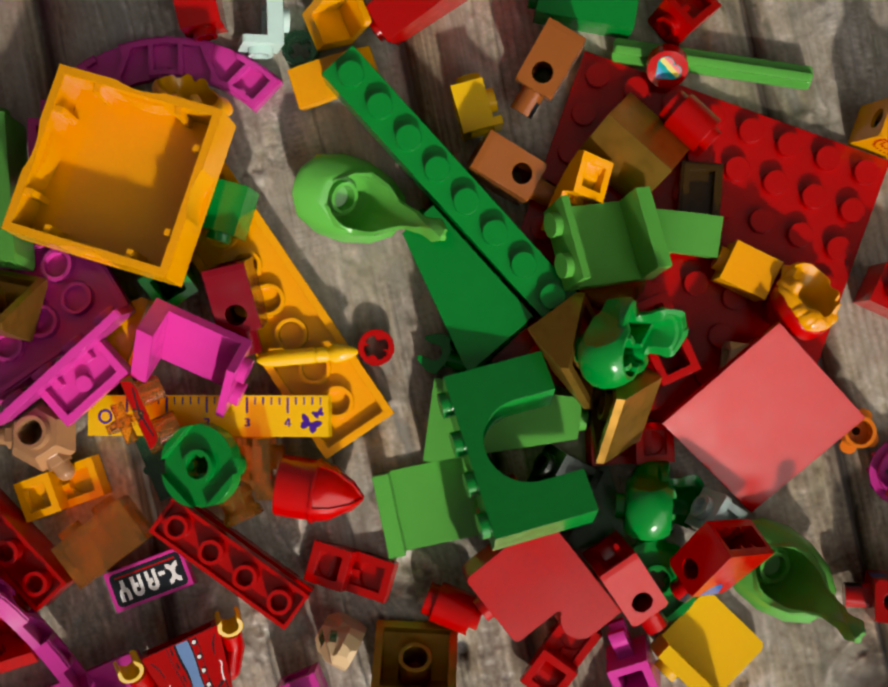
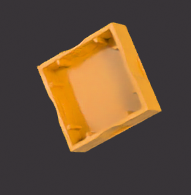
M59 64L39 120L35 147L21 170L1 229L31 243L182 288L236 125L223 109L167 93L140 91L121 83L117 79Z

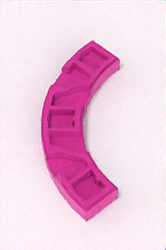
M164 36L119 44L117 48L106 51L96 57L93 55L74 67L117 79L131 88L154 82L164 76L174 75L176 78H181L185 74H190L195 82L201 78L206 79L208 86L232 95L255 113L283 85V82L277 76L248 56L216 45L210 41L202 40L195 42L193 38Z
M0 577V618L32 648L57 678L62 687H91L94 681L65 643L33 609L25 612L15 602L13 595L16 594V591Z

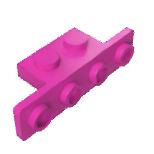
M111 305L104 309L92 320V323L96 326L85 337L82 333L76 335L62 347L61 350L65 354L55 364L49 361L36 370L31 376L34 383L25 391L22 388L16 390L1 403L4 410L0 413V426L17 419L41 397L68 427L78 421L131 373V367L106 338L135 312L131 306L127 305L115 309Z

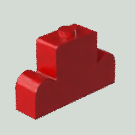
M513 473L509 476L512 479L518 480ZM560 532L495 551L492 550L489 543L465 562L461 568L468 585L478 596L473 600L478 610L488 621L495 617L509 636L516 642L524 639L552 615L555 616L567 635L576 639H585L594 635L622 612Z

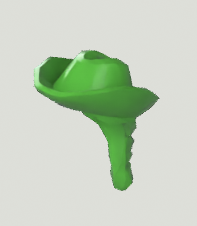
M345 153L317 154L299 169L294 180L292 197L297 216L320 235L342 243L371 244L392 237L396 230L406 229L423 235L430 242L446 240V232L448 230L441 218L425 216L421 211L405 203V196L393 178L367 160Z
M765 517L753 519L752 522L775 553L733 585L734 589L754 608L781 621L811 623L817 618L825 619L839 630L844 640L861 643L863 636L866 635L864 621L849 614L846 607L835 597L836 588L830 567L814 545L789 525Z

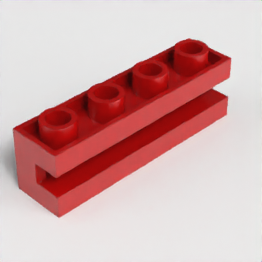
M0 488V575L8 577L12 588L37 613L45 606L53 603L82 574L32 521L26 523L21 509Z
M172 498L148 531L283 630L288 627L314 589L313 585L303 580L298 574L205 507L183 506Z

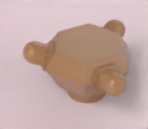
M42 398L30 406L17 419L9 422L6 427H0V445H6L8 449H12L13 456L42 472L49 470V472L54 471L61 480L67 481L73 478L75 468L70 460L72 459L71 455L76 452V422L67 427Z

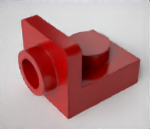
M663 0L647 21L667 44L679 46L690 33L714 15L722 5L717 0Z

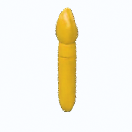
M333 344L329 347L272 350L261 353L257 356L256 362L266 367L314 364L328 361L338 363L355 357L358 354V349L349 345Z

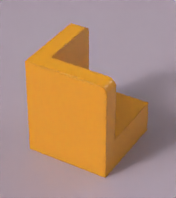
M313 0L302 13L317 51L351 45L371 24V17L363 0Z

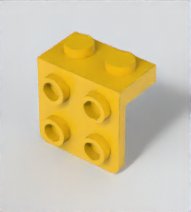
M715 595L696 597L689 610L673 620L650 644V647L659 658L654 665L671 682L679 677L688 687H727L762 651L763 642Z

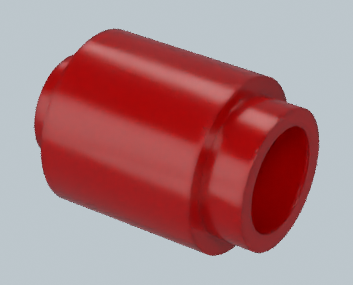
M683 90L679 91L659 114L666 121L664 126L692 152L699 146L705 151L722 133L717 128L722 120L695 95L691 94L688 96Z
M434 582L431 583L421 610L422 614L430 617V622L466 635L468 628L476 630L482 613L473 602L478 597L476 594L443 582L442 585Z

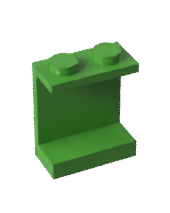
M650 186L634 188L620 201L571 206L569 195L560 196L543 212L544 230L551 240L555 255V271L562 280L565 292L651 280L673 266Z
M463 457L425 462L373 474L372 481L389 559L406 556V551L477 535L479 540H481L475 520L478 503L476 497L468 498L463 484L462 473L467 472Z

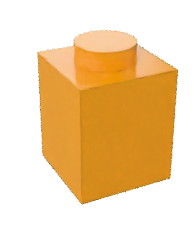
M740 240L729 243L727 247L721 246L719 248L718 258L713 259L710 268L715 270L710 281L753 302L766 299L783 261Z

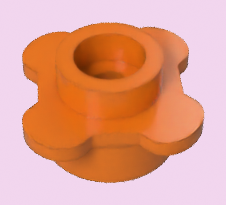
M858 409L865 416V419L855 426L859 429V433L854 435L851 429L840 439L838 447L843 453L852 454L857 448H873L877 445L879 436L876 426L872 421V413L867 409Z

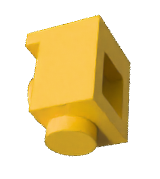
M470 73L457 78V84L450 85V97L462 140L465 141L484 136L491 129L495 132L502 131L504 123L502 115L493 117L492 114L498 111L493 88L485 89L483 78L480 77L479 73Z

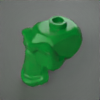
M631 297L607 299L601 312L591 319L583 336L579 337L576 342L574 357L579 364L582 377L593 387L601 389L618 388L634 380L637 374L645 370L649 361L648 354H657L666 358L673 357L688 335L689 328L687 327L686 313L669 307H660L652 311L641 312L636 306V301Z
M665 460L638 464L631 472V476L626 479L625 494L617 493L615 518L623 519L624 531L631 538L644 541L664 540V538L670 536L675 523L685 528L691 527L684 522L690 513L692 502L705 487L701 478L696 474L670 478L669 461Z

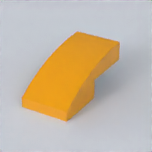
M371 47L356 48L379 73ZM346 51L319 58L287 70L299 109L307 111L338 99L325 84L321 73Z
M578 150L563 173L549 206L560 196L569 195L571 206L604 203L614 163L585 150ZM542 224V227H541V230H542V231H545V230H544V224Z
M96 454L72 463L75 468V474L70 480H61L54 471H48L13 484L26 523L111 493L112 489L100 455Z

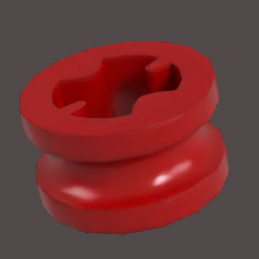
M373 329L361 336L358 342V352L364 362L379 366L391 359L394 353V342L385 331ZM371 336H374L378 341L385 339L388 349H383L387 353L381 359H378L374 354L370 356L365 354L364 346H369L365 342Z

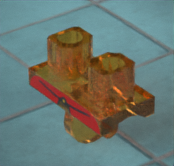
M132 376L120 380L119 382L133 413L127 414L122 402L110 406L115 420L105 426L108 435L121 432L126 444H132L139 440L133 426L138 424L152 454L161 451L163 443L171 439L181 427L173 410L151 420L146 406L167 397L158 376H150L146 383L140 380L134 381Z

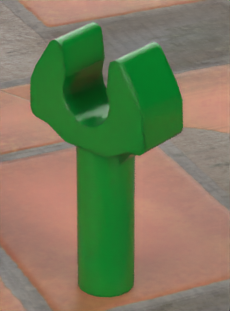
M442 333L425 336L426 341L436 344L442 349V355L437 360H431L422 355L417 356L418 361L426 371L437 374L440 369L446 367L460 372L467 371L459 354L454 352L450 344V336Z

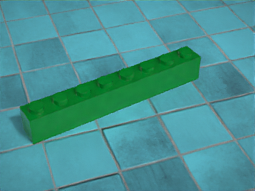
M353 45L321 73L328 88L539 320L576 293V291H564L562 280L558 277L554 266Z

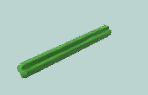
M615 38L611 49V60L616 63L646 67V60L650 52L663 44ZM680 47L687 55L688 73L799 90L809 89L813 79V68L808 65Z

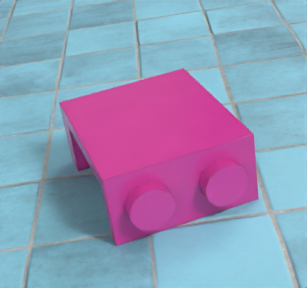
M156 298L136 329L130 376L146 383L160 359L186 369L222 386L215 415L223 418L230 404L239 405L247 389L248 383L245 381L254 364V360L248 358L253 341Z

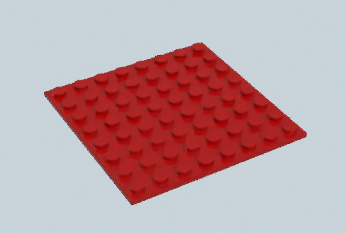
M587 51L584 52L546 156L545 163L547 167L542 177L558 185L575 153L607 115L630 92L664 122L666 121L659 114L679 91L683 90L688 96L693 94L722 120L717 126L722 133L705 151L699 146L693 152L689 150L680 160V162L693 161L724 164L720 216L724 217L719 248L721 246L727 247L729 243L740 240L783 261L782 265H791L796 262L811 263L831 280L830 286L840 292L838 299L840 302L886 174L888 160L681 85L672 88L658 87L649 80L647 73L613 62ZM680 162L651 192L656 209L676 210ZM608 184L604 203L620 201L623 197ZM531 199L520 230L555 268V255L551 240L545 231L541 230L544 221L543 212L547 208ZM673 253L670 254L673 266L651 280L575 290L576 292H585L596 315L601 312L607 299L631 297L638 302L663 291H667L675 309L686 313V322L689 328L687 337L702 369L665 386H659L648 416L649 419L655 421L664 419L717 373L721 348L725 341L750 344L771 326L767 316L766 299L753 302L710 281L715 272L714 269L710 268L713 259ZM502 280V282L508 287V289L517 297V299H518V300L526 307V309L534 316L535 321L530 325V326H532V325H533L534 323H536L539 319L529 310V308L519 299V297H518V296L510 289V287ZM529 327L491 361L497 363L540 351L528 331ZM830 328L812 340L792 337L818 364ZM546 361L553 383L566 388L553 373Z

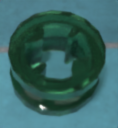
M294 30L285 36L284 45L281 49L290 67L294 68L319 59L320 51H317L308 31ZM296 42L301 46L307 42L311 45L307 47L309 56L305 59L301 55L295 58L290 56V54H295L292 46Z

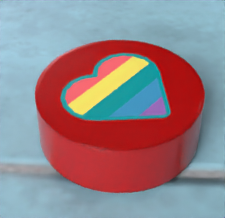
M673 44L660 45L654 48L647 57V76L658 87H675L682 83L688 74L687 55L679 46Z

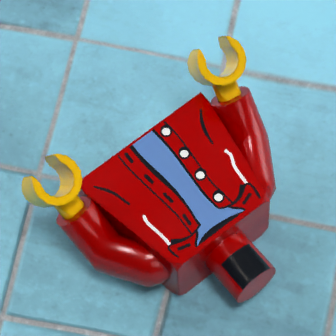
M234 606L235 614L233 617L222 619L220 618L219 611H216L214 614L215 619L143 651L141 660L137 651L130 650L129 654L132 662L129 665L120 666L116 660L113 662L119 680L130 684L132 687H233L231 681L236 679L241 673L245 650L242 634L243 622L238 606Z

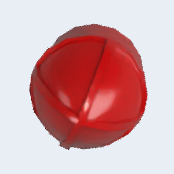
M284 454L275 480L272 512L275 516L307 520L308 523L313 524L315 521H328L352 511L363 501L364 495L353 479L339 466L325 461V458L313 459Z

